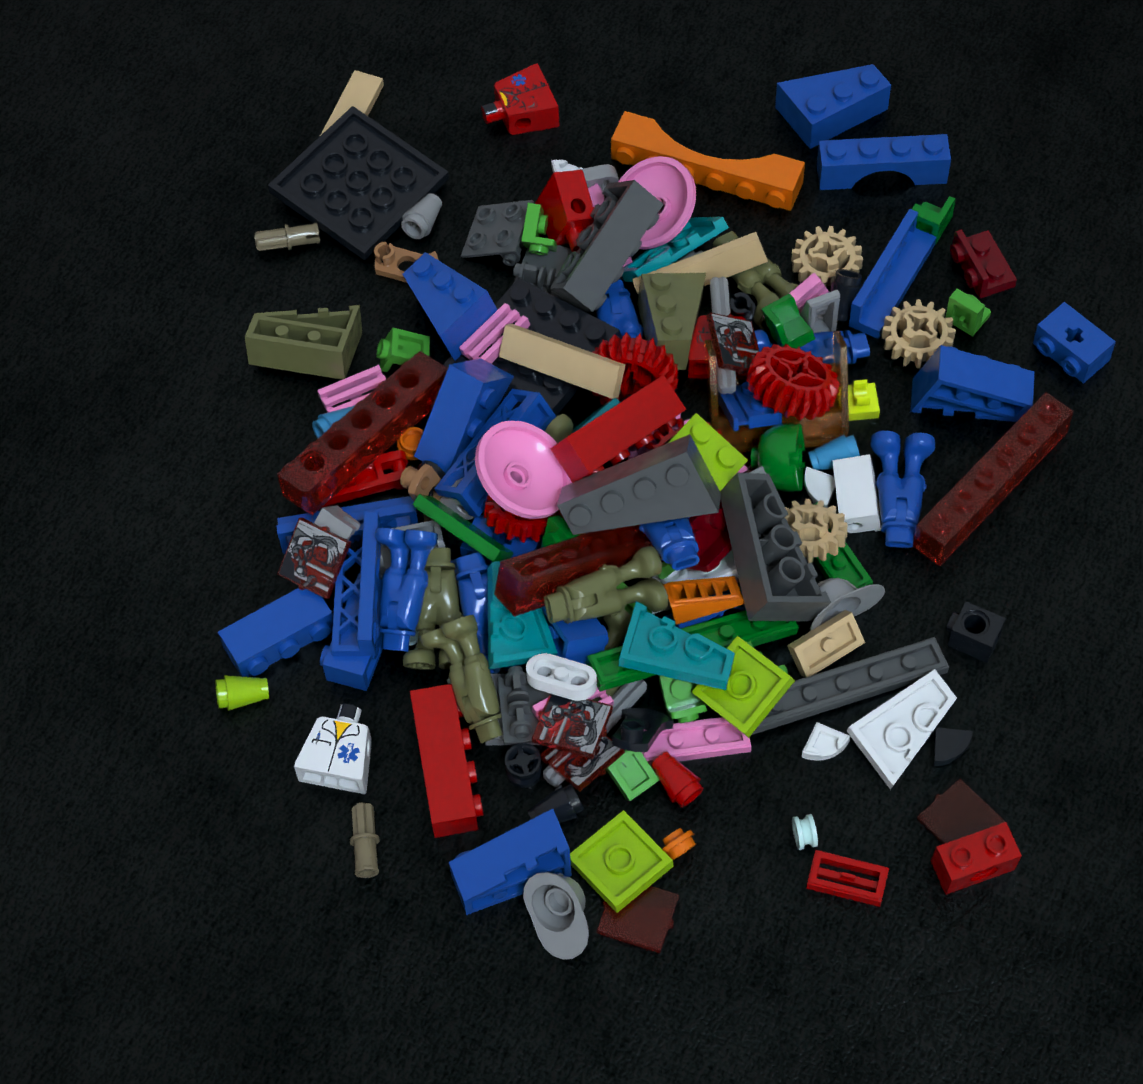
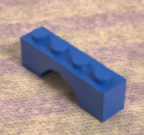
M947 134L819 141L817 156L819 189H851L861 178L880 171L903 173L910 177L915 185L947 184L951 163Z

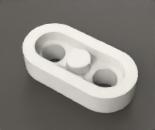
M547 653L533 656L526 664L527 682L537 690L575 701L586 700L596 692V672L586 664Z

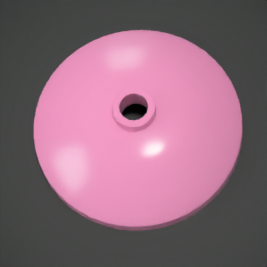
M658 156L635 164L618 181L635 180L664 204L658 212L659 219L651 229L646 230L641 238L642 245L639 249L643 250L657 248L675 238L688 223L696 202V186L690 171L673 158Z
M504 421L492 426L478 442L475 452V465L481 484L498 505L512 514L528 519H541L553 515L559 510L557 503L562 487L571 484L572 481L550 449L557 442L545 431L532 424L522 421Z

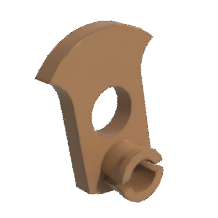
M381 242L374 248L376 257L375 272L377 275L407 283L403 276L404 271H401L398 266L404 261L415 262L423 254L395 247L391 243L388 245L387 242ZM436 251L429 253V255L438 260Z
M424 464L419 470L411 466L405 468L402 472L400 483L403 488L408 489V494L415 501L419 494L428 496L430 490L437 486L441 478L432 466ZM434 490L432 497L440 501L442 496H439ZM423 514L424 522L432 520L431 518Z

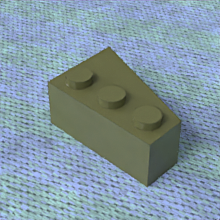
M706 273L641 274L637 306L645 340L649 341L654 337L656 346L665 345L666 353L673 354L674 363L678 364V370H686L701 306Z
M360 305L349 306L350 311L329 312L328 308H318V313L297 315V310L254 313L245 335L249 365L345 379L362 335Z

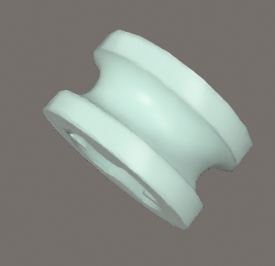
M807 814L803 820L799 819L798 816L792 817L793 834L798 850L804 849V846L810 844L812 847H818L817 831L812 814Z

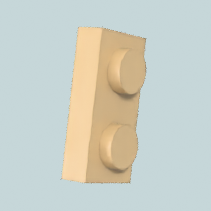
M844 610L787 646L800 675L806 678L816 674L861 646L865 641L853 613Z

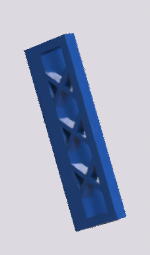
M908 210L853 300L849 327L879 339L884 327L885 317L891 316L894 306L898 308L935 246L936 236L916 228L917 211Z
M512 389L434 488L439 496L457 499L470 516L480 517L485 509L488 493L481 484L475 460H473L478 442L492 426L504 421H522L545 431L550 422L556 418V415L540 392ZM518 401L522 402L519 407L513 409ZM463 478L456 487H452L457 480Z
M411 496L341 507L344 512L356 519L360 524L364 522V512H378L382 528L391 529L418 523L416 508L413 505L414 500ZM320 511L277 518V534L283 554H287L299 520L312 526ZM351 535L347 544L354 543V539L359 541L362 538L363 541V535Z
M364 512V522L359 530L353 534L363 535L362 547L354 552L346 545L343 554L337 560L331 647L333 656H376L381 543L376 540L375 532L376 528H382L378 512ZM356 562L361 567V577L352 584L345 577V571ZM355 594L359 598V610L350 616L343 609V603ZM342 617L346 619V621L343 624ZM353 626L358 631V645H340L341 635Z

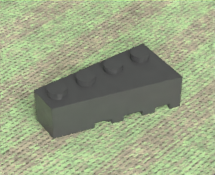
M635 180L606 185L602 193L607 198L601 205H595L590 214L594 222L581 231L576 240L579 247L578 251L568 255L550 288L567 303L584 312L596 311L603 305L607 298L606 291L611 284L620 279L624 272L623 266L625 262L639 250L642 245L641 238L646 230L651 229L659 219L658 212L664 204Z
M689 434L562 487L557 507L572 534L577 535L718 513L721 493Z
M737 473L720 493L748 621H812L831 601L826 591L821 592L815 580L818 574L813 564L807 563L799 547L802 541L797 531L794 532L790 528L785 518L788 512L770 475Z

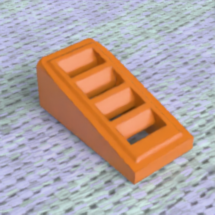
M735 576L676 581L663 584L668 594L669 606L676 625L744 604V599ZM723 591H730L728 595H723L722 593Z

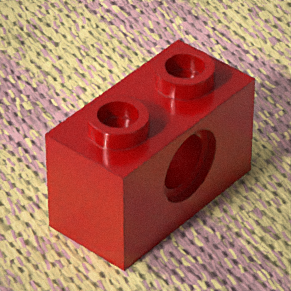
M1004 822L936 846L931 863L947 895L1014 871L1022 855L1007 823Z

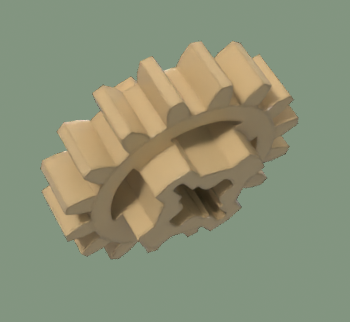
M818 226L814 235L805 231L803 240L797 239L795 249H792V271L799 272L798 281L802 282L815 273L827 288V286H831V277L835 276L838 269H847L859 273V270L862 269L863 257L861 256L862 247L855 246L856 237L845 238L846 230L844 229L838 234L834 233L833 226H829L827 232H823Z
M917 299L915 306H911L907 301H904L902 310L894 306L891 316L885 317L882 330V339H885L884 349H893L892 359H897L900 356L903 357L904 366H907L910 361H915L916 368H920L922 362H927L940 345L953 347L956 329L952 328L953 318H944L946 311L944 308L935 311L934 302H930L925 307L922 306L920 299ZM897 329H900V338L897 334ZM936 330L939 331L940 339L937 338L938 332Z
M806 499L804 505L792 501V508L785 507L788 512L785 518L790 528L794 532L797 531L802 541L799 547L808 563L813 562V557H819L820 560L826 561L827 553L836 556L838 555V547H845L848 525L844 522L845 515L843 513L836 514V506L833 505L825 508L824 501L822 500L813 505L810 499Z

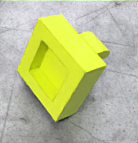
M867 380L853 381V385L841 386L840 394L845 421L879 418L880 409L875 383H868Z

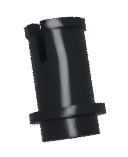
M744 292L734 294L735 300L733 298L730 299L731 316H742L746 321L750 322L754 318L755 303ZM745 305V306H747L748 309L746 310L745 308H744V309H738V308H739L740 306Z

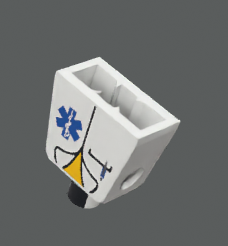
M342 704L337 719L323 716L317 718L295 761L294 768L298 781L366 794L371 736L368 726L358 723L361 715L360 708L351 704Z

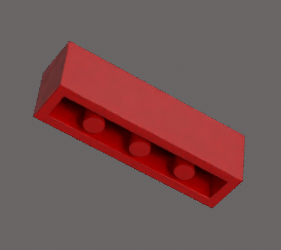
M662 375L550 449L573 483L583 477H588L605 470L603 464L609 460L614 466L631 455L627 448L633 444L637 450L655 439L652 435L653 431L658 429L661 434L666 432L664 430L665 423H669L671 427L677 424L675 417L685 411L686 408L666 377Z
M452 684L410 691L434 836L438 838L478 830L476 817L484 815L480 794L472 795L471 783L478 781L474 760L466 761L465 750L472 749L468 728L461 729L459 718L464 716L457 704Z

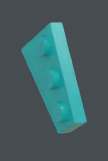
M723 217L690 218L682 231L671 241L657 248L648 249L633 260L632 263L625 266L622 274L624 281L633 282L632 279L641 276V274L650 273L676 262L679 258L728 229L726 221Z
M518 558L492 562L487 568L488 668L495 669L527 664L530 658L543 653L556 656L558 652L525 559Z
M636 601L619 657L620 667L717 689H727L734 662V652L698 633L691 635L675 626V621L666 616L661 619L647 612V606Z

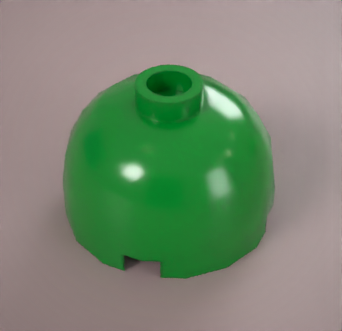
M794 423L775 425L767 429L760 437L758 448H752L751 450L752 468L763 466L766 474L770 475L777 491L794 492L802 491L805 462H802V451H805V440L802 425Z

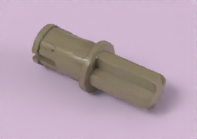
M317 223L288 227V224H284V228L258 231L254 235L255 245L259 251L288 247V250H292V246L320 243Z
M361 802L352 808L353 836L350 838V844L354 846L355 875L360 878H370L379 874L376 845L380 842V838L375 834L373 805Z

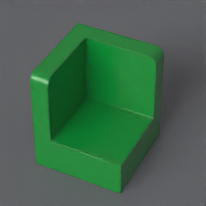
M951 196L948 197L942 208L928 202H923L922 205L915 203L912 210L918 212L916 228L936 236L935 244H937L953 217L956 198Z
M787 294L762 308L770 334L780 347L788 344L791 348H797L815 340L811 327L800 316L795 299L791 294Z

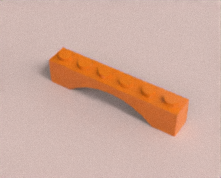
M624 111L611 138V157L622 164L635 165L652 157H670L679 161L690 171L696 184L706 186L712 190L734 194L743 199L762 202L774 208L791 211L804 180L805 162L778 154L743 160L706 156L674 141L661 129L654 119Z

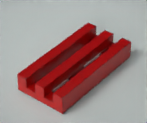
M815 850L806 889L880 907L889 868ZM820 863L878 877L879 881L877 882L857 877L853 874L845 872L841 873L821 868L819 866ZM817 877L824 878V879H828V880H832V881H836V882H840V883H844V884H848V885H852V886H856V887H860V888H864V889H868V890H872V891H876V893L870 892V891H866V890H862V889H858V888H854V887H850V886H846V885H842V884H838V883H834V882H830V881H826V880H822V879H818Z

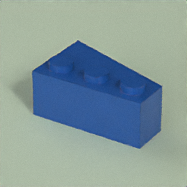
M874 64L779 82L776 88L775 108L811 149L819 145V141L829 140L888 110L891 84Z
M426 252L403 273L405 280L452 358L456 361L462 355L459 347L498 310L488 291Z
M940 345L913 378L910 412L921 413L922 408L942 409L943 415L953 416L954 411L975 412V418L1018 422L1033 406L1034 371L1021 368L1018 365L992 360L986 356L960 351L955 347Z
M481 358L449 364L414 457L421 461L428 460L435 463L446 474L497 409L514 376Z
M554 809L473 850L462 852L455 859L449 861L451 876L466 915L522 895L528 879L536 873L550 872L553 874L562 873L568 877L572 876L570 848Z

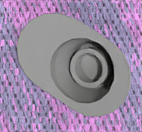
M829 578L818 583L821 592L826 591L831 603L814 618L810 629H815L844 610L852 612L853 616L867 611L883 597L885 593L884 586L873 584L858 589L849 581L840 578Z
M536 873L525 884L523 899L537 936L543 947L552 956L562 960L573 959L582 954L588 944L589 930L583 912L586 901L584 891L578 882L571 877L564 876L562 873Z

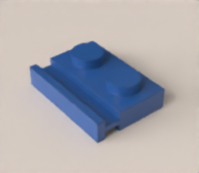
M747 381L741 385H736V391L732 394H721L717 388V401L733 431H738L741 425H747L749 429L782 424V413L774 414L772 408L763 407L762 401L755 400L753 398L754 393L748 390L749 383Z

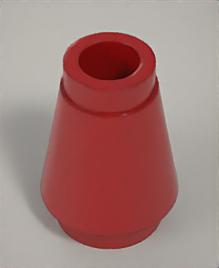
M668 751L658 756L651 764L672 803L677 802L680 807H685L702 793L704 788L699 783L701 779L671 756Z

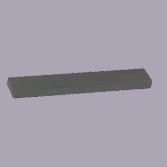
M933 637L796 680L752 735L911 685L934 669L939 675L945 674L949 670V665L936 638Z

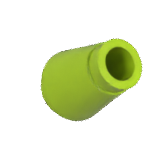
M224 675V679L215 680L218 708H227L230 711L269 699L267 678Z

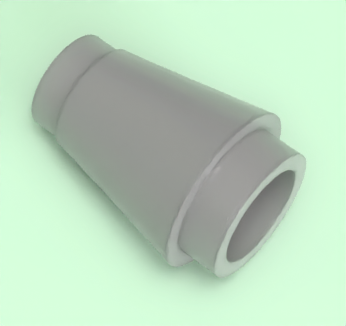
M429 193L405 212L401 224L403 231L414 239H421L429 235L442 207L441 199L437 195Z

